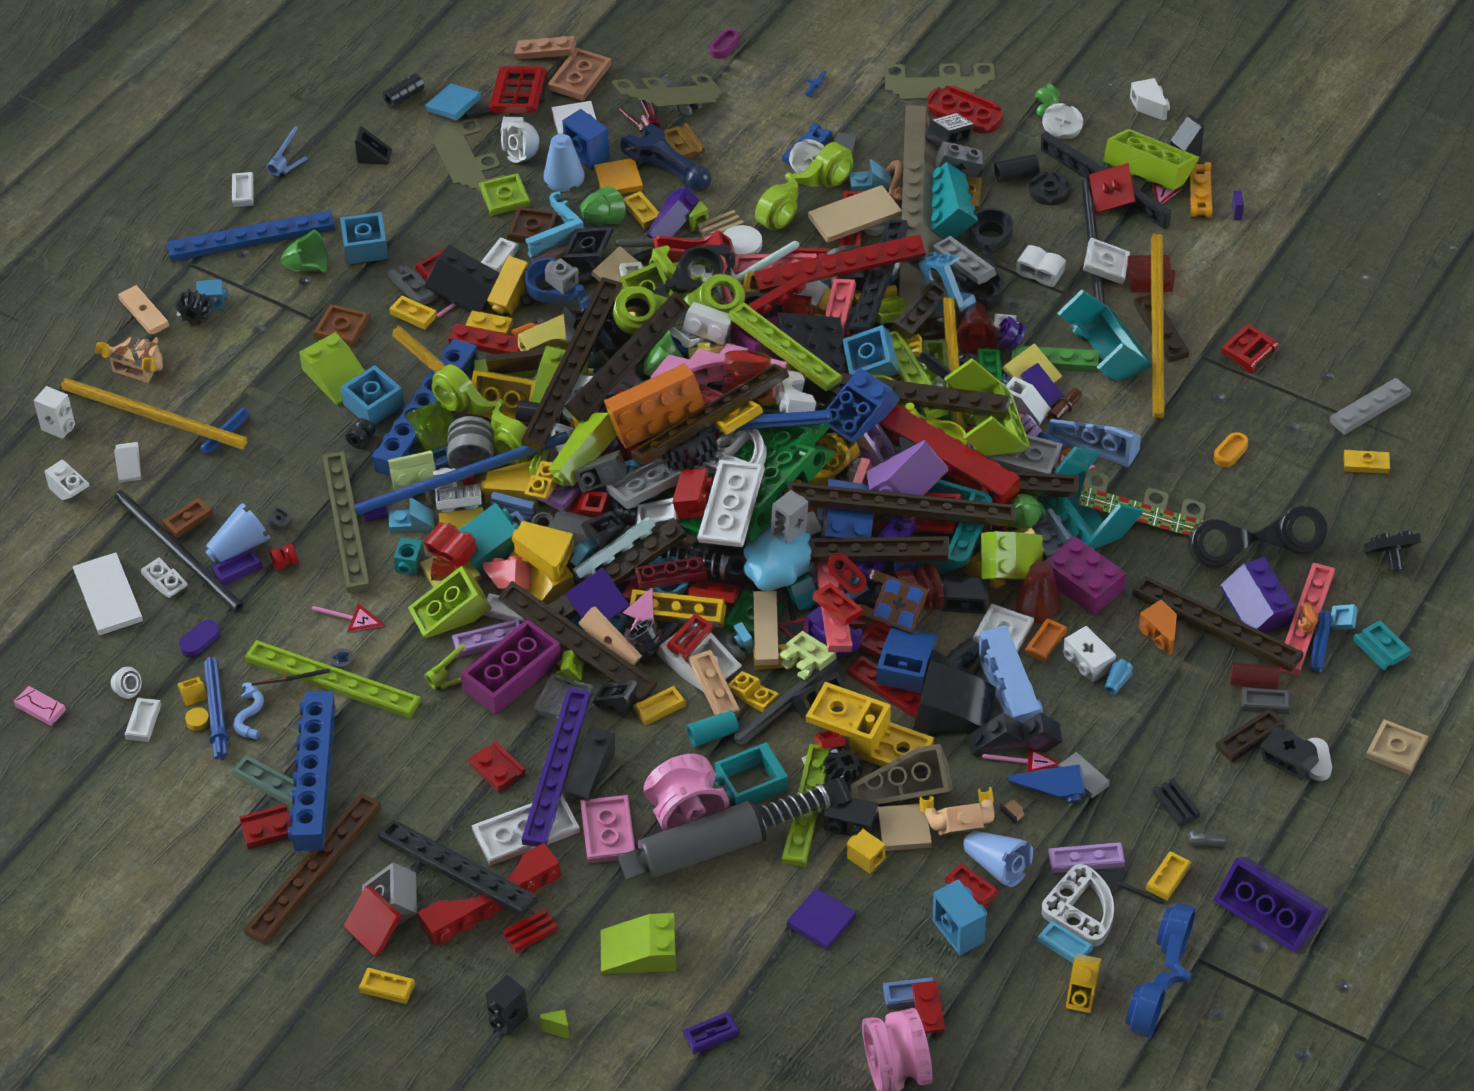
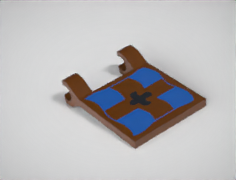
M871 570L869 578L883 583L874 609L859 604L863 609L862 616L914 633L930 590L879 571Z

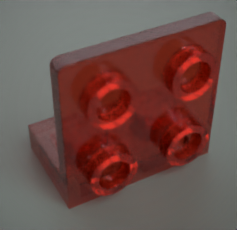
M1151 255L1128 256L1130 293L1152 291ZM1163 255V292H1173L1175 271L1171 270L1170 256Z

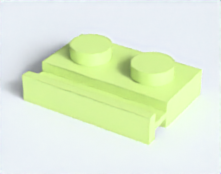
M432 451L388 460L394 491L433 478V471L436 470Z

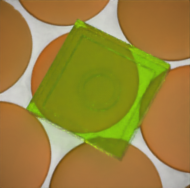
M441 401L413 410L406 415L426 452L448 445V429L455 419Z

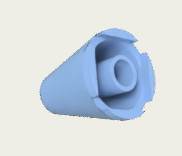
M565 134L555 135L551 139L543 174L544 181L548 184V187L560 192L570 191V188L574 186L576 188L579 187L585 178L583 167L572 140Z
M243 503L236 508L206 545L208 548L206 554L213 562L217 560L221 563L270 539L269 535L264 536L263 532L266 529L251 510L248 512L243 510L246 506Z
M973 831L965 837L963 842L964 850L970 857L999 882L1009 887L1016 886L1023 880L1026 875L1023 873L1026 865L1030 867L1032 863L1033 847L1023 839Z

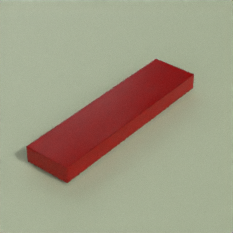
M860 656L847 669L848 676L916 719L922 694L876 684L878 666L863 656Z

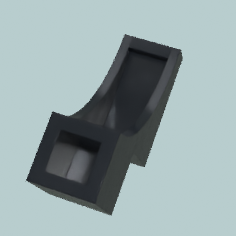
M1003 712L969 734L971 754L979 757L987 752L1006 747H1026L1046 753L1062 743L1060 723L1041 712L1024 723Z

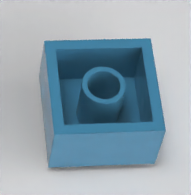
M382 212L340 218L347 264L389 259Z
M883 325L843 339L849 374H854L859 367L871 375L891 377L899 374L893 339Z
M376 365L341 386L343 405L358 418L367 419L373 425H376L405 406L402 388Z
M958 879L933 892L932 921L959 956L985 943L987 912L982 904H978L975 901L971 890L967 886L964 887Z

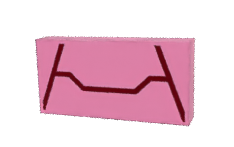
M30 686L14 700L15 707L50 726L66 711L65 705Z

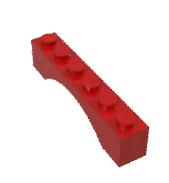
M542 843L522 855L518 866L507 880L531 893H535L536 890L555 882L561 877L560 863L545 843ZM482 895L459 901H437L418 912L419 925L433 945L437 946L449 941L460 932L471 929L478 922L491 918L496 912L504 909V907Z

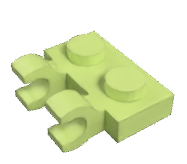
M804 631L786 643L787 649L780 653V657L785 659L781 662V666L786 669H790L798 657L802 659L797 664V668L801 670L797 676L803 680L811 676L814 668L821 671L837 659L836 652H828L826 645Z

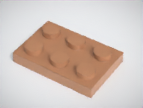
M575 48L573 55L566 59L548 83V90L584 101L611 66V58Z

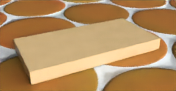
M883 185L808 212L809 219L827 243L902 216V210Z

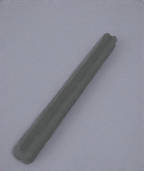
M835 659L821 671L818 669L813 670L808 679H802L734 735L736 743L744 746L794 705L790 699L791 696L825 675L839 668L837 660Z

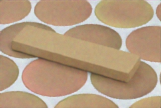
M777 591L754 592L755 665L779 664Z

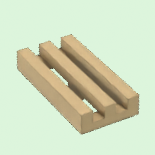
M735 210L697 224V229L701 235L709 232L713 233L716 229L724 233L728 228L744 225V222L740 220L739 215H736Z

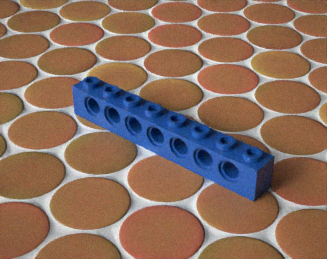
M453 338L449 346L447 345L444 348L439 361L443 362L445 366L448 364L457 366L468 376L474 368V360H478L477 345ZM431 370L429 375L425 376L423 384L419 389H416L410 403L405 405L399 419L394 421L392 429L388 434H385L379 448L374 450L372 461L374 462L376 472L391 476L388 460L416 454L446 408L438 402L432 391L433 375L436 374L434 371Z
M333 691L305 692L304 702H300V715L303 718L298 720V730L301 733V736H297V751H299V754H295L296 769L298 768V772L293 774V783L296 786V790H292V804L295 806L290 809V822L293 823V827L288 828V839L293 841L294 851L324 850L336 708Z

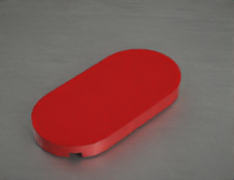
M950 85L941 89L938 87L933 89L928 95V109L932 114L937 117H943L958 113L975 124L973 132L990 133L997 130L1003 123V113L998 104L956 86Z

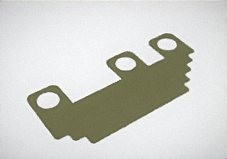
M941 64L939 66L940 77L913 78L905 77L904 65H886L884 67L885 90H892L893 94H899L900 99L928 98L933 89L938 87L941 89L950 85L975 93V89H981L982 85H988V81L995 80L994 64H974V76L961 77L959 64ZM986 65L991 70L987 74H982L978 72V67ZM947 66H953L956 68V72L954 74H946L943 69ZM892 67H898L901 69V73L899 75H891L888 70Z
M707 74L691 75V78L698 86L669 88L658 77L643 78V82L649 89L639 90L636 89L630 80H612L613 85L620 94H628L630 97L646 100L648 103H654L656 106L717 102L715 98H720L719 95L724 94ZM699 76H703L708 78L709 82L702 83L699 82L696 78ZM648 80H657L661 85L652 86L648 83ZM626 82L630 85V87L621 88L617 85V83Z
M470 118L442 126V132L437 133L438 138L432 141L453 183L460 182L462 186L469 185L470 189L477 188L481 192L479 183L505 177V175L486 179L482 171L499 166L500 162L494 153L475 157L464 135L475 133L482 129L478 119ZM474 122L477 127L469 131L464 129V124ZM485 157H492L495 160L494 164L490 166L483 165L481 161Z

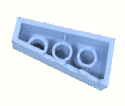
M1004 625L980 632L978 662L988 682L997 687L995 696L1003 712L1021 723L1026 722L1040 712L1043 713L1041 702L1036 699L1033 687L1029 682L1007 626Z

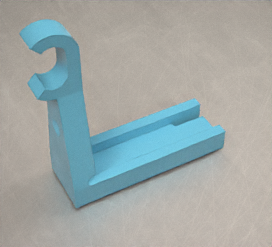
M560 191L550 195V205L558 212V215L565 224L526 238V243L529 245L528 256L531 259L543 255L550 248L569 244L575 229H584L582 220L569 209L568 201L557 202L561 199Z

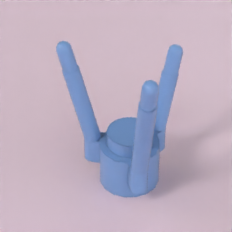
M295 126L276 155L266 165L267 170L272 175L279 176L281 173L286 175L291 169L307 160V157H303L287 167V159L282 156L298 127Z

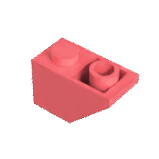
M511 556L509 560L493 558L492 562L483 563V569L497 588L505 590L510 582L513 581L523 589L530 590L532 564L522 561V557Z

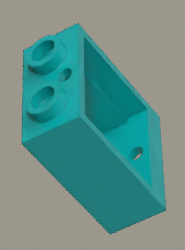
M767 742L715 763V784L717 787L721 786L728 796L729 804H732V806L748 800H753L757 804L788 791V776ZM761 764L770 781L737 794L728 777Z

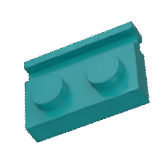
M1381 620L1362 630V633L1354 635L1353 641L1383 671L1388 666H1393L1410 656L1411 649Z

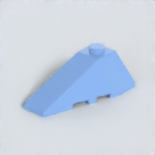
M1056 419L1049 421L1048 433L1069 443L1073 447L1078 446L1097 451L1100 454L1099 457L1125 467L1130 466L1140 450L1141 435L1120 427Z

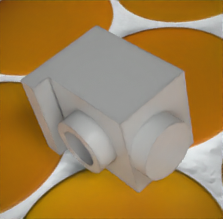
M561 258L556 262L551 260L545 267V281L562 294H565L579 283L578 269L571 267Z

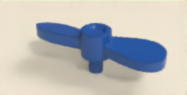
M823 71L817 79H808L811 86L807 89L806 96L811 97L815 89L820 88L822 79L827 73L826 71Z

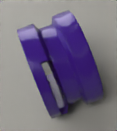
M1008 316V319L1005 318L999 324L1001 328L999 332H995L994 342L1000 346L1004 345L1007 350L1012 351L1021 343L1026 327L1023 323L1016 322L1015 319Z

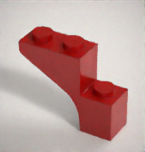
M718 229L700 239L663 235L656 236L653 239L655 248L669 246L670 249L667 256L672 263L679 262L682 254L695 246L731 245V253H735L731 238Z

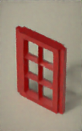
M543 66L500 67L490 100L489 111H493V113L537 112L547 68H543ZM509 75L520 76L519 80H508ZM523 76H534V80H523ZM506 87H517L515 92H505ZM521 87H531L530 92H519ZM502 99H513V103H502ZM517 99H528V103H517Z

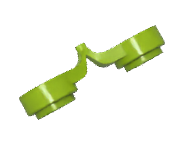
M831 142L819 152L815 160L804 172L799 174L788 172L785 175V179L789 183L773 185L760 198L755 210L756 221L772 231L786 227L797 211L798 183L809 187L824 185L828 188L841 185L849 177L853 168L851 151L837 142Z
M717 274L706 279L702 286L690 293L684 301L689 306L696 302L729 314L730 311L745 301V292L740 282L734 277ZM717 286H725L733 292L734 300L727 305L716 303L711 297V290ZM628 287L621 291L615 300L613 308L614 321L621 330L633 335L668 298L654 294L644 287ZM640 298L648 304L649 313L642 317H635L627 311L625 303L629 299Z
M448 364L433 375V394L438 402L447 410L456 412L466 410L474 414L494 410L491 425L494 429L493 443L498 454L524 446L522 445V438L527 427L520 421L500 413L501 409L505 406V402L502 399L497 401L484 399L468 376L455 365ZM534 454L508 464L515 465L531 461Z

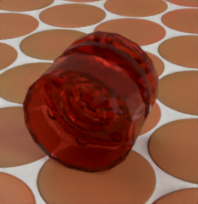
M749 350L726 352L724 370L728 374L723 375L722 393L729 392L768 368L771 357L761 352ZM768 390L754 399L767 397Z
M932 562L925 563L923 567L922 565H916L915 577L910 568L892 572V577L930 590L923 607L926 612H932L933 607L935 610L943 609V585L939 573Z

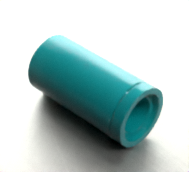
M729 710L687 724L686 729L693 747H697L739 732V725L734 712Z

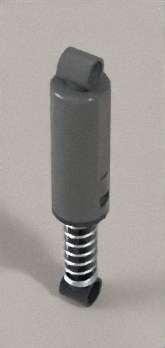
M558 511L553 519L551 514L540 512L532 518V523L573 533L574 547H576L579 543L590 541L581 524L594 517ZM627 525L626 528L616 538H618L623 533L631 529L633 526ZM639 537L632 543L635 545L637 542L641 540V538ZM679 545L678 548L672 547L662 554L661 559H669V556H673L682 560L694 558L695 556L690 555L689 552L691 550L689 547L682 549L681 545ZM597 547L593 554L598 552L600 549ZM620 550L613 556L616 558L617 556L622 554V551ZM707 551L700 555L703 558L707 575L711 573L713 578L720 575L721 579L725 580L728 578L734 585L742 586L749 582L750 579L744 572V566L747 561L745 556L735 555L730 557L723 554L721 557H718L716 553H713V555L707 554Z
M840 777L815 786L813 791L806 789L805 794L797 792L796 797L788 795L785 801L780 798L776 804L770 802L768 807L761 805L760 809H758L753 800H748L736 806L714 812L706 817L643 838L638 841L639 849L618 856L626 880L646 873L651 879H656L718 856L736 852L747 846L764 842L767 839V827L773 826L776 828V824L781 822L785 825V821L789 819L794 822V818L798 816L803 819V815L806 813L812 815V811L818 810V812H821V808L827 810L852 800L844 777Z

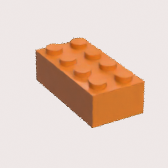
M685 363L604 400L616 435L625 448H629L667 430L705 406L695 375Z

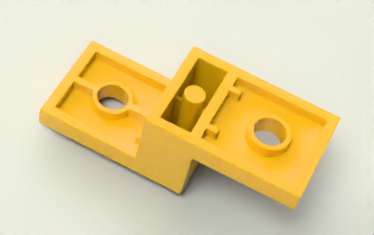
M828 682L824 683L806 715L807 723L849 737V747L851 752H858L857 758L882 767L918 747L934 744V737L891 723L890 704ZM835 707L843 708L841 712H834L831 709ZM905 747L909 751L906 753L898 752L897 749Z

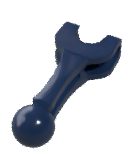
M653 124L643 127L642 138L632 134L621 138V151L632 160L649 162L668 170L684 184L686 183L693 191L701 192L710 186L712 179L710 171L704 166L696 165V162L676 152L665 141V132Z

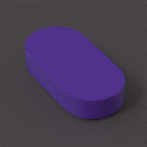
M212 620L200 622L180 639L179 647L181 653L187 657L199 655L218 639L220 635L218 624Z

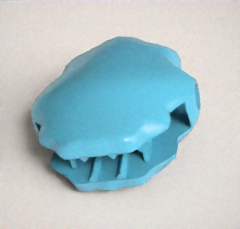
M770 524L753 543L748 541L744 547V556L747 559L744 566L746 576L762 591H772L794 584L799 576L807 573L814 566V562H810V538L812 537L807 532L795 538L787 545L784 542L785 534L783 531L779 532L781 540L770 535Z

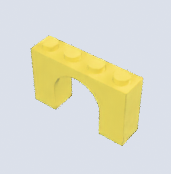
M564 314L518 334V347L520 351L543 349L546 346L566 350L569 342L566 340ZM588 368L587 376H594V369Z

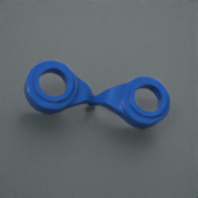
M538 259L527 267L525 287L527 293L533 299L545 303L556 301L569 302L578 295L581 311L583 308H587L592 297L586 293L581 284L575 285L565 294H562L557 289L545 291L536 286L539 282L545 280V267L551 260L556 262L557 259Z
M1178 902L1173 907L1168 906L1166 908L1156 944L1160 945L1161 952L1166 954V967L1174 973H1160L1156 976L1153 983L1146 981L1143 986H1136L1126 1016V1024L1130 1025L1131 1033L1151 1038L1158 1023L1169 988L1175 983L1183 981L1189 983L1191 973L1181 967L1179 961L1185 952L1190 938L1196 908Z

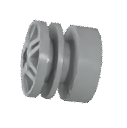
M475 416L462 417L451 423L448 429V465L456 470L462 468L463 465L468 466L493 457V426L483 418Z

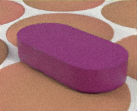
M735 29L723 30L709 45L710 55L714 58L726 57L739 44V32Z

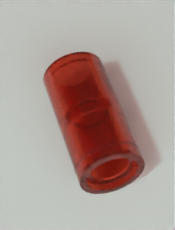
M1232 662L1230 685L1278 690L1280 667Z

